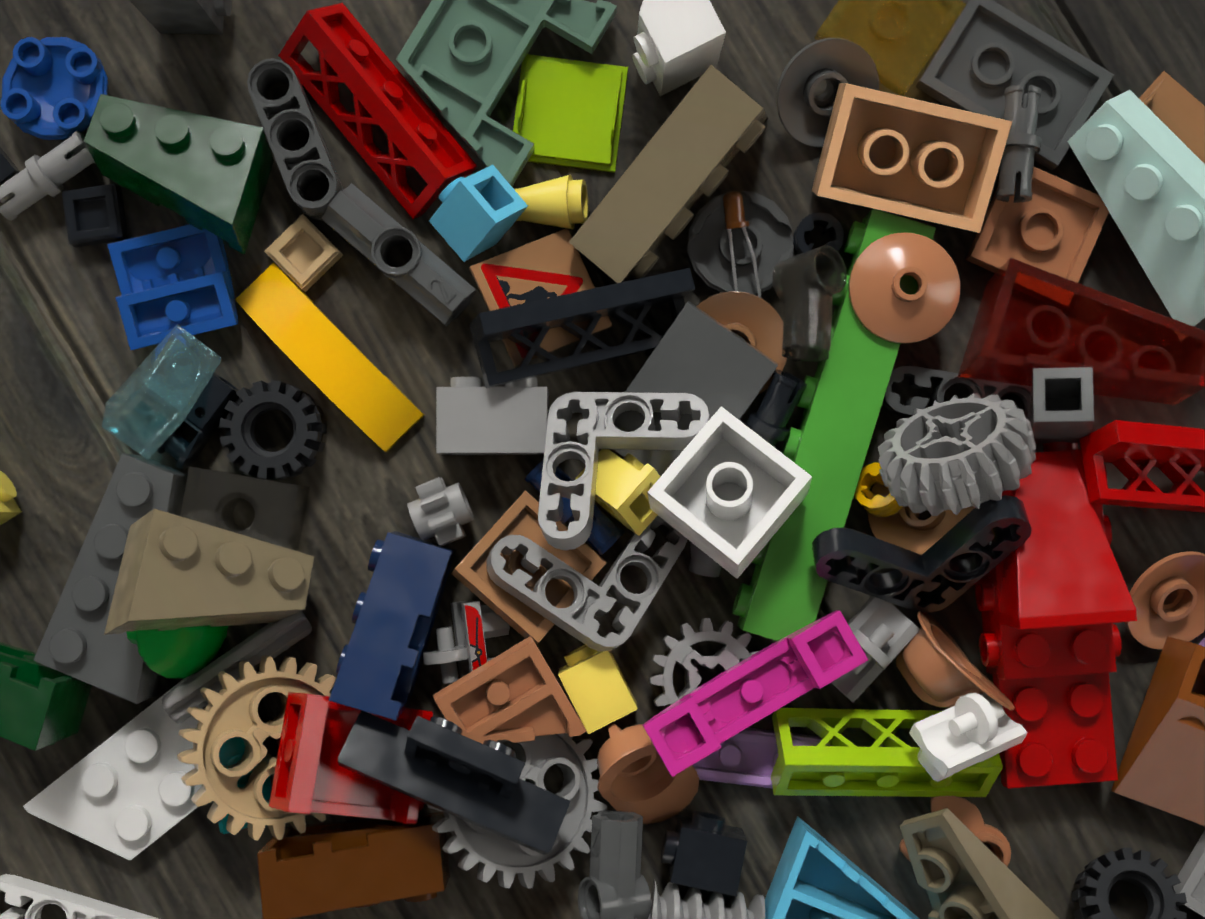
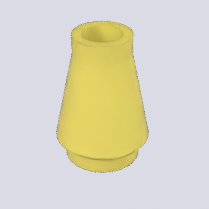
M571 175L522 188H513L528 205L516 221L574 229L575 224H582L588 219V192L584 179L573 180Z

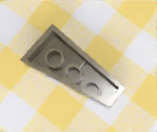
M710 65L569 243L617 283L629 281L631 278H644L659 259L653 253L666 236L674 240L694 216L689 209L703 193L709 197L718 188L729 173V170L725 168L740 150L745 153L766 128L763 123L768 118L763 107L713 65Z

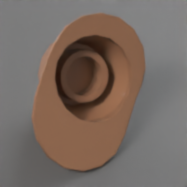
M917 612V617L921 624L920 631L896 658V666L913 692L922 701L936 707L945 708L955 706L956 701L963 695L974 692L982 694L985 692L1005 708L1013 710L1015 708L1013 703L968 660L964 652L943 626L930 614Z
M612 722L608 725L610 738L599 749L597 756V765L600 773L597 788L601 796L616 811L635 812L643 816V824L661 822L677 815L691 803L698 792L699 777L694 766L691 765L671 777L643 728V724L634 725L622 730L617 724Z

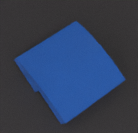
M189 224L107 244L122 295L116 297L130 350L239 324L232 279L222 238L204 228L201 231Z

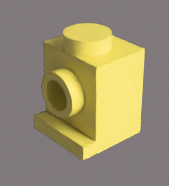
M601 449L598 456L595 503L636 535L640 536L658 516L650 509L647 492L661 476L654 467L648 463L644 465L629 453L622 459L609 449ZM585 468L575 479H578L584 473Z

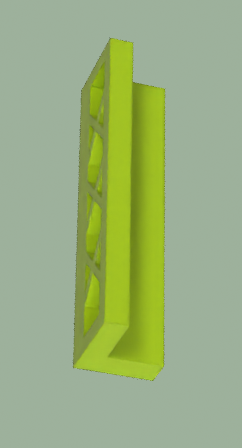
M780 708L772 715L778 749V757L771 773L774 795L986 797L1003 769V765L998 753L939 782L933 780L918 761L917 755L921 748L910 747L894 734L899 728L911 729L914 723L942 712L939 710ZM790 727H808L821 737L822 740L817 746H793ZM846 728H861L876 739L871 747H858L842 736L841 733Z

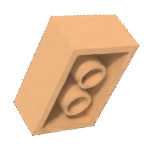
M839 83L812 192L817 196L980 233L1012 121L848 83Z

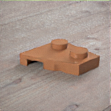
M531 636L433 695L445 719L458 725L463 731V736L482 744L485 740H508L512 743L535 741V736L567 733L569 737L580 736L586 732L584 725Z

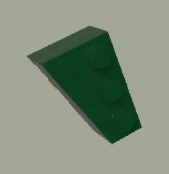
M0 643V737L36 751L48 745H54L57 741L78 733L92 685L33 661L36 655L35 652Z

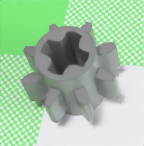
M438 477L415 487L419 499L407 503L413 524L422 541L435 536L438 545L444 546L466 536L462 525L473 521L474 516L459 482L446 487L443 478Z

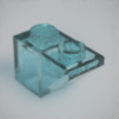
M177 324L106 402L101 427L143 457L149 459L185 420L221 363V357Z

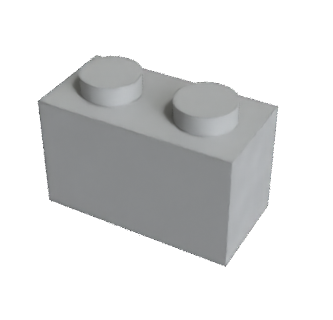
M481 377L450 378V387H436V453L440 455H544L549 413L548 387H537L536 377L507 383L505 387L490 388L483 387V378Z

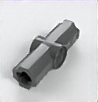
M351 183L344 190H340L328 204L322 220L379 268L388 279L394 281L446 327L457 319L470 304L477 290L422 244L412 231L401 226L354 184ZM400 243L412 246V258L405 266L396 268L390 267L387 264V254L393 246Z
M616 810L598 811L597 815L592 816L590 877H585L578 889V908L581 919L648 918L651 908V895L648 883L641 874L643 816L635 812Z

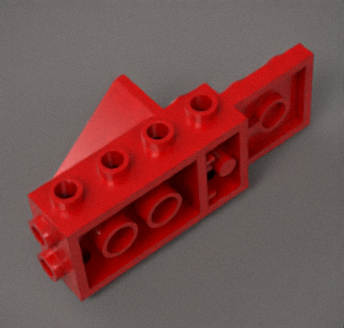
M1053 442L1043 444L1044 452L1035 453L1037 460L1031 464L1032 474L1019 479V488L1002 492V496L1009 495L1023 501L1032 528L1031 535L1025 543L975 584L977 607L979 611H982L983 633L979 639L982 663L986 667V672L993 675V684L1006 695L1015 707L1013 710H1009L1002 706L1005 713L1014 722L1021 724L1028 732L1022 743L999 753L1003 769L1000 772L1001 784L1008 789L1118 780L1109 672H1117L1116 657H1119L1121 654L1122 643L1119 629L1113 623L1137 621V610L1110 547L1112 527L1109 517L1103 514V504L1089 503L1081 449L1078 450V443Z

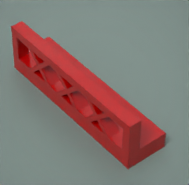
M343 3L306 11L278 56L282 61L290 65L300 83L412 219L422 216L451 182L459 177L466 178L470 176L477 168V165ZM308 41L319 52L321 71H314L301 55ZM338 83H345L353 93L355 112H348L340 102ZM372 124L379 125L387 134L389 153L381 152L374 144ZM405 166L414 167L428 184L419 196L407 184Z
M1114 420L1079 439L1089 503L1205 513V492L1192 480L1198 471H1203L1205 474V429ZM1104 462L1112 463L1128 479L1122 489L1108 488ZM1153 467H1158L1174 484L1168 493H1163L1147 477V474Z

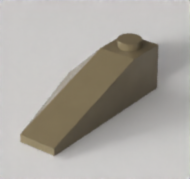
M948 808L904 820L900 825L917 883L926 889L932 911L928 915V919H1060Z

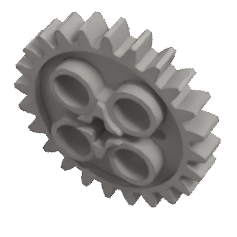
M567 733L535 736V741L512 743L508 740L496 741L499 743L508 742L515 750L516 759L525 762L519 779L546 790L543 779L547 769L555 764L563 772V786L555 794L571 802L549 854H540L444 812L445 817L432 826L435 832H451L452 834L442 848L444 852L451 854L463 849L464 852L458 863L459 868L467 871L480 862L477 879L487 883L497 870L499 886L508 889L511 887L516 873L523 887L533 888L535 871H538L545 881L553 882L555 881L553 864L557 863L564 869L573 870L575 867L569 852L572 849L587 854L590 852V848L582 836L585 831L592 832V820L590 819L592 812L607 810L606 804L594 800V792L599 791L597 788L599 780L592 779L591 772L598 768L597 759H586L583 755L593 743L592 740L580 739L574 742L572 740L573 736L569 737ZM428 805V808L439 810L433 806Z

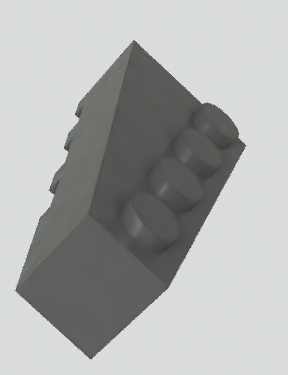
M121 454L33 661L136 704L158 695L160 676L148 668L139 655L137 645L131 643L127 638V633L104 635L130 525L153 509L186 518L193 476L143 455Z

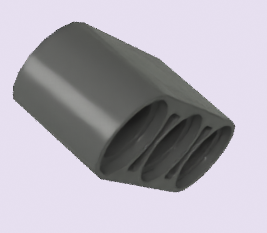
M274 58L262 60L255 64L249 72L247 80L249 94L288 193L304 214L312 219L322 220V216L326 212L330 201L340 190H344L307 94L290 65L282 60ZM277 82L289 83L288 92L284 97L273 101L266 99L267 90L271 85ZM296 131L309 133L308 142L303 148L296 151L285 149V143L289 135ZM316 180L329 182V190L324 198L314 202L305 200V190L310 183Z

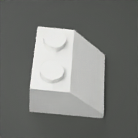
M643 0L639 11L638 32L633 37L637 52L632 54V58L643 82L646 85L653 82L660 96L703 75L710 65L717 68L726 31L710 0Z

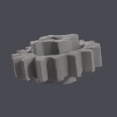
M710 618L701 620L700 632L697 633L694 632L688 623L680 625L683 638L677 641L668 635L665 636L662 640L670 650L667 656L653 655L651 659L662 667L661 674L649 677L650 684L662 686L663 693L653 700L655 706L672 705L698 688L697 686L702 678L697 673L698 669L690 661L709 669L717 666L720 670L716 674L718 676L759 652H748L745 648L752 636L746 632L739 635L736 639L731 636L733 623L729 621H724L718 632L713 631ZM701 641H715L724 645L713 656H701L690 647ZM676 662L684 670L685 687L681 690L678 697L673 687V670Z

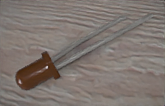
M730 191L723 196L725 229L728 230L734 289L738 291L731 229L742 227L752 256L757 294L761 298L756 258L745 228L750 226L749 221L745 220L743 196L740 192Z

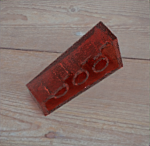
M1010 258L987 282L958 377L1032 386L1033 368L1093 367V395L1176 405L1205 388V331Z

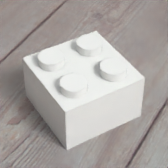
M721 406L650 488L647 494L650 509L738 579L808 495L812 476Z

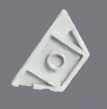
M191 675V676H189V677H186V678H184L183 680H181L178 684H176V685H175L173 688H171L168 692H170L171 690H173L174 688H176L177 686H179L181 683H183L184 681H186L187 679H189V678L192 677L193 675ZM161 696L23 807L28 813L127 860H132L197 808L191 799L202 785L186 786L182 782L181 778L195 767L194 764L179 761L177 754L193 748V742L181 737L179 731L187 728H196L199 721L191 716L182 723H176L164 710L162 705L163 696Z

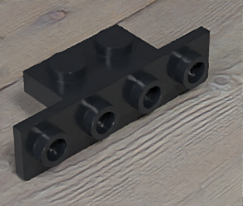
M360 711L338 756L339 766L540 854H549L571 801L519 779L525 762L516 759V753L511 748L492 740H485L483 744L462 735L463 731L458 725L440 717H431L429 721L417 716L409 731L368 712Z

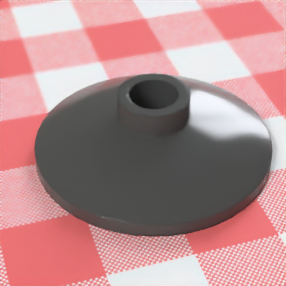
M825 38L805 46L793 56L781 74L776 91L778 117L785 130L792 137L809 146L823 147L839 83H848L879 91L878 71L868 52L858 44L847 39ZM826 80L825 91L819 96H814L818 84Z

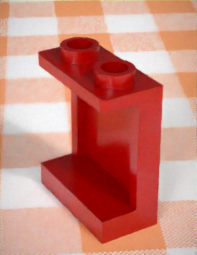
M288 692L269 807L290 813L310 814L312 812L416 824L418 813L422 810L425 803L345 769L338 764V756L361 710L329 701V696ZM406 708L396 720L376 714L372 715L410 731L417 716L430 721L431 717H433V712Z

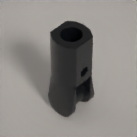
M212 372L182 413L157 440L154 450L159 454L167 452L178 461L176 466L180 470L184 471L189 468L219 427L220 419H225L229 414V411L224 408L229 400L235 402L239 398L236 394L239 389L220 375ZM188 424L199 432L191 443L180 436Z

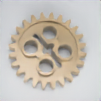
M262 656L258 672L255 671L248 661L242 660L239 662L240 678L235 680L224 671L219 672L218 677L223 689L217 693L202 687L200 692L209 704L205 709L188 707L187 712L199 722L196 728H187L179 731L181 737L193 742V748L177 754V759L183 763L194 764L195 767L187 772L181 780L186 786L202 785L192 797V802L197 807L214 801L208 811L207 818L215 824L229 814L226 829L233 835H236L246 822H248V835L253 840L260 839L265 825L269 826L272 836L277 840L283 839L285 823L290 822L292 827L300 834L305 833L306 823L304 816L308 814L290 813L269 807L270 800L263 798L262 787L265 780L275 773L277 756L274 757L267 754L268 750L262 744L270 736L278 739L276 743L279 746L288 692L330 697L331 694L329 692L336 678L333 675L325 674L317 681H314L317 665L307 662L296 674V658L285 656L279 670H277L271 656ZM277 692L282 702L281 711L273 720L263 722L258 715V704L265 695ZM241 737L245 745L244 755L241 760L236 764L223 766L219 759V752L223 743L230 738ZM253 769L248 783L242 788L238 787L237 782L241 776ZM310 812L312 816L321 822L326 820L325 814Z

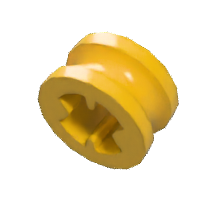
M880 463L866 465L862 468L854 494L855 498L868 513L874 516L887 517L895 514L903 507L898 505L895 497L891 496L890 493L886 497L879 494L874 496L870 491L871 486L875 482L884 485L879 472L881 469Z

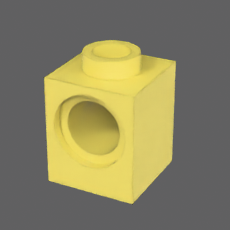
M583 645L564 656L567 665L559 668L558 676L588 734L638 709L637 702L611 650L596 651L587 645Z

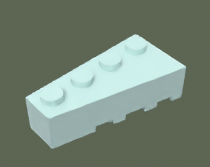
M1128 90L1106 101L1067 142L1183 336L1205 318V164L1131 90Z

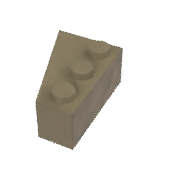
M153 509L130 525L104 635L122 634L126 631L158 629V631L176 630L180 627L207 625L219 627L278 622L305 609L314 556Z

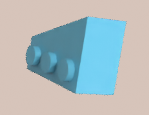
M797 816L765 898V919H920Z

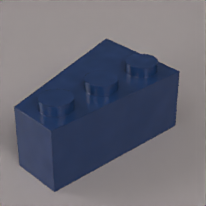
M396 531L388 532L385 541L377 539L368 564V571L374 573L367 593L361 592L352 616V623L355 624L349 644L344 646L336 669L337 678L329 701L392 720H396L405 711L413 697L424 660L423 652H426L457 549L439 546L426 540L422 541L420 538Z

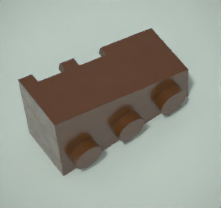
M444 812L418 814L416 824H405L383 819H362L306 825L305 833L302 834L292 826L285 827L282 840H277L273 837L257 853L263 919H291L353 907H369L381 902L403 898L407 902H422L437 897V892L445 890L450 878L448 853L442 849L447 842L446 832L438 833L432 829V826L437 821L445 817Z

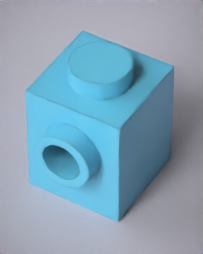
M491 165L466 178L459 177L451 182L440 193L439 199L442 204L430 218L429 222L462 261L465 262L496 245L528 205L496 167Z

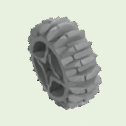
M973 393L968 398L962 399L954 395L949 401L942 403L934 400L933 406L926 409L916 408L912 417L901 418L896 421L897 428L887 431L884 434L885 441L878 446L880 455L878 460L881 466L879 472L884 486L889 488L891 496L895 497L899 506H909L912 513H921L928 510L932 516H938L944 510H951L955 515H958L963 508L973 506L979 510L980 504L985 501L1002 500V492L1004 490L1019 488V479L1032 474L1031 464L1037 460L1033 431L1023 409H1017L1013 400H1001L998 395H989L982 399L979 393Z

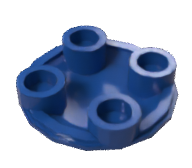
M26 37L14 46L13 58L2 78L0 106L2 112L24 133L42 140H65L71 137L74 132L79 131L82 133L89 127L100 94H108V77L99 57L83 43L67 37H46L41 40L34 37Z

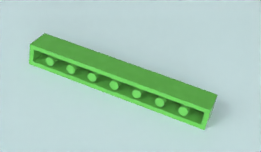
M872 209L864 217L862 223L854 221L851 226L844 252L852 254L846 274L837 273L832 285L828 303L836 305L830 326L822 324L819 329L812 355L820 357L814 377L806 375L804 381L807 383V387L803 390L796 406L804 408L798 429L789 428L790 432L784 441L781 451L782 454L812 476L809 492L751 562L756 564L750 585L742 583L739 587L732 614L740 616L737 626L743 631L778 641L816 621L828 581L820 577L816 572L812 542L823 531L845 526L901 344L889 342L875 336L860 323L849 299L850 273L859 255L877 239L894 233L906 232L920 234L933 240L935 227L877 209ZM904 275L900 279V288L904 293L912 295L917 292L918 283L912 276Z

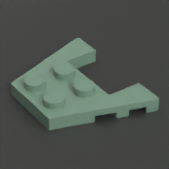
M432 0L396 58V61L402 71L486 167L494 165L513 187L535 150L534 143L489 118L544 27L593 54L616 16L617 6L603 0H597V3L584 0Z

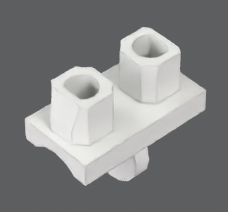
M975 692L961 696L956 701L955 706L914 723L909 732L921 748L917 755L918 761L932 779L937 782L1022 743L1028 733L1021 724L1014 722L1007 716L1001 704L986 693L980 695Z

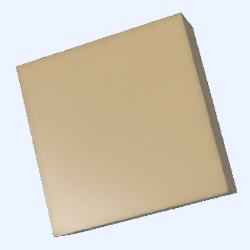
M303 214L264 251L304 292L315 284L343 256Z

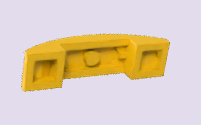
M274 262L235 299L288 358L384 452H388L424 416L412 401L323 314L313 301Z

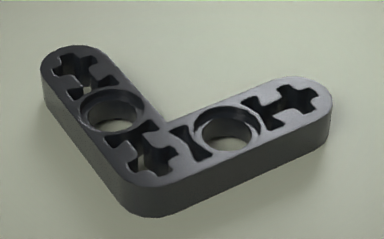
M1003 495L1000 501L988 500L980 504L979 510L974 508L922 555L844 527L832 528L820 533L812 542V551L816 572L823 579L913 611L928 613L942 610L952 604L1025 543L1031 535L1032 528L1023 501L1017 497ZM964 553H975L966 558L952 559ZM885 568H895V570L887 573H873Z

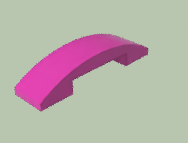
M836 610L734 665L685 695L642 726L670 776L673 777L722 748L720 745L722 742L813 688H823L868 661V658L840 610Z

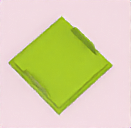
M527 54L521 66L513 132L534 143L535 150L528 162L615 173L628 67Z

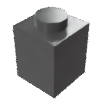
M1093 367L1033 368L1031 410L1035 444L1053 442L1080 443L1079 439L1092 433L1094 425Z

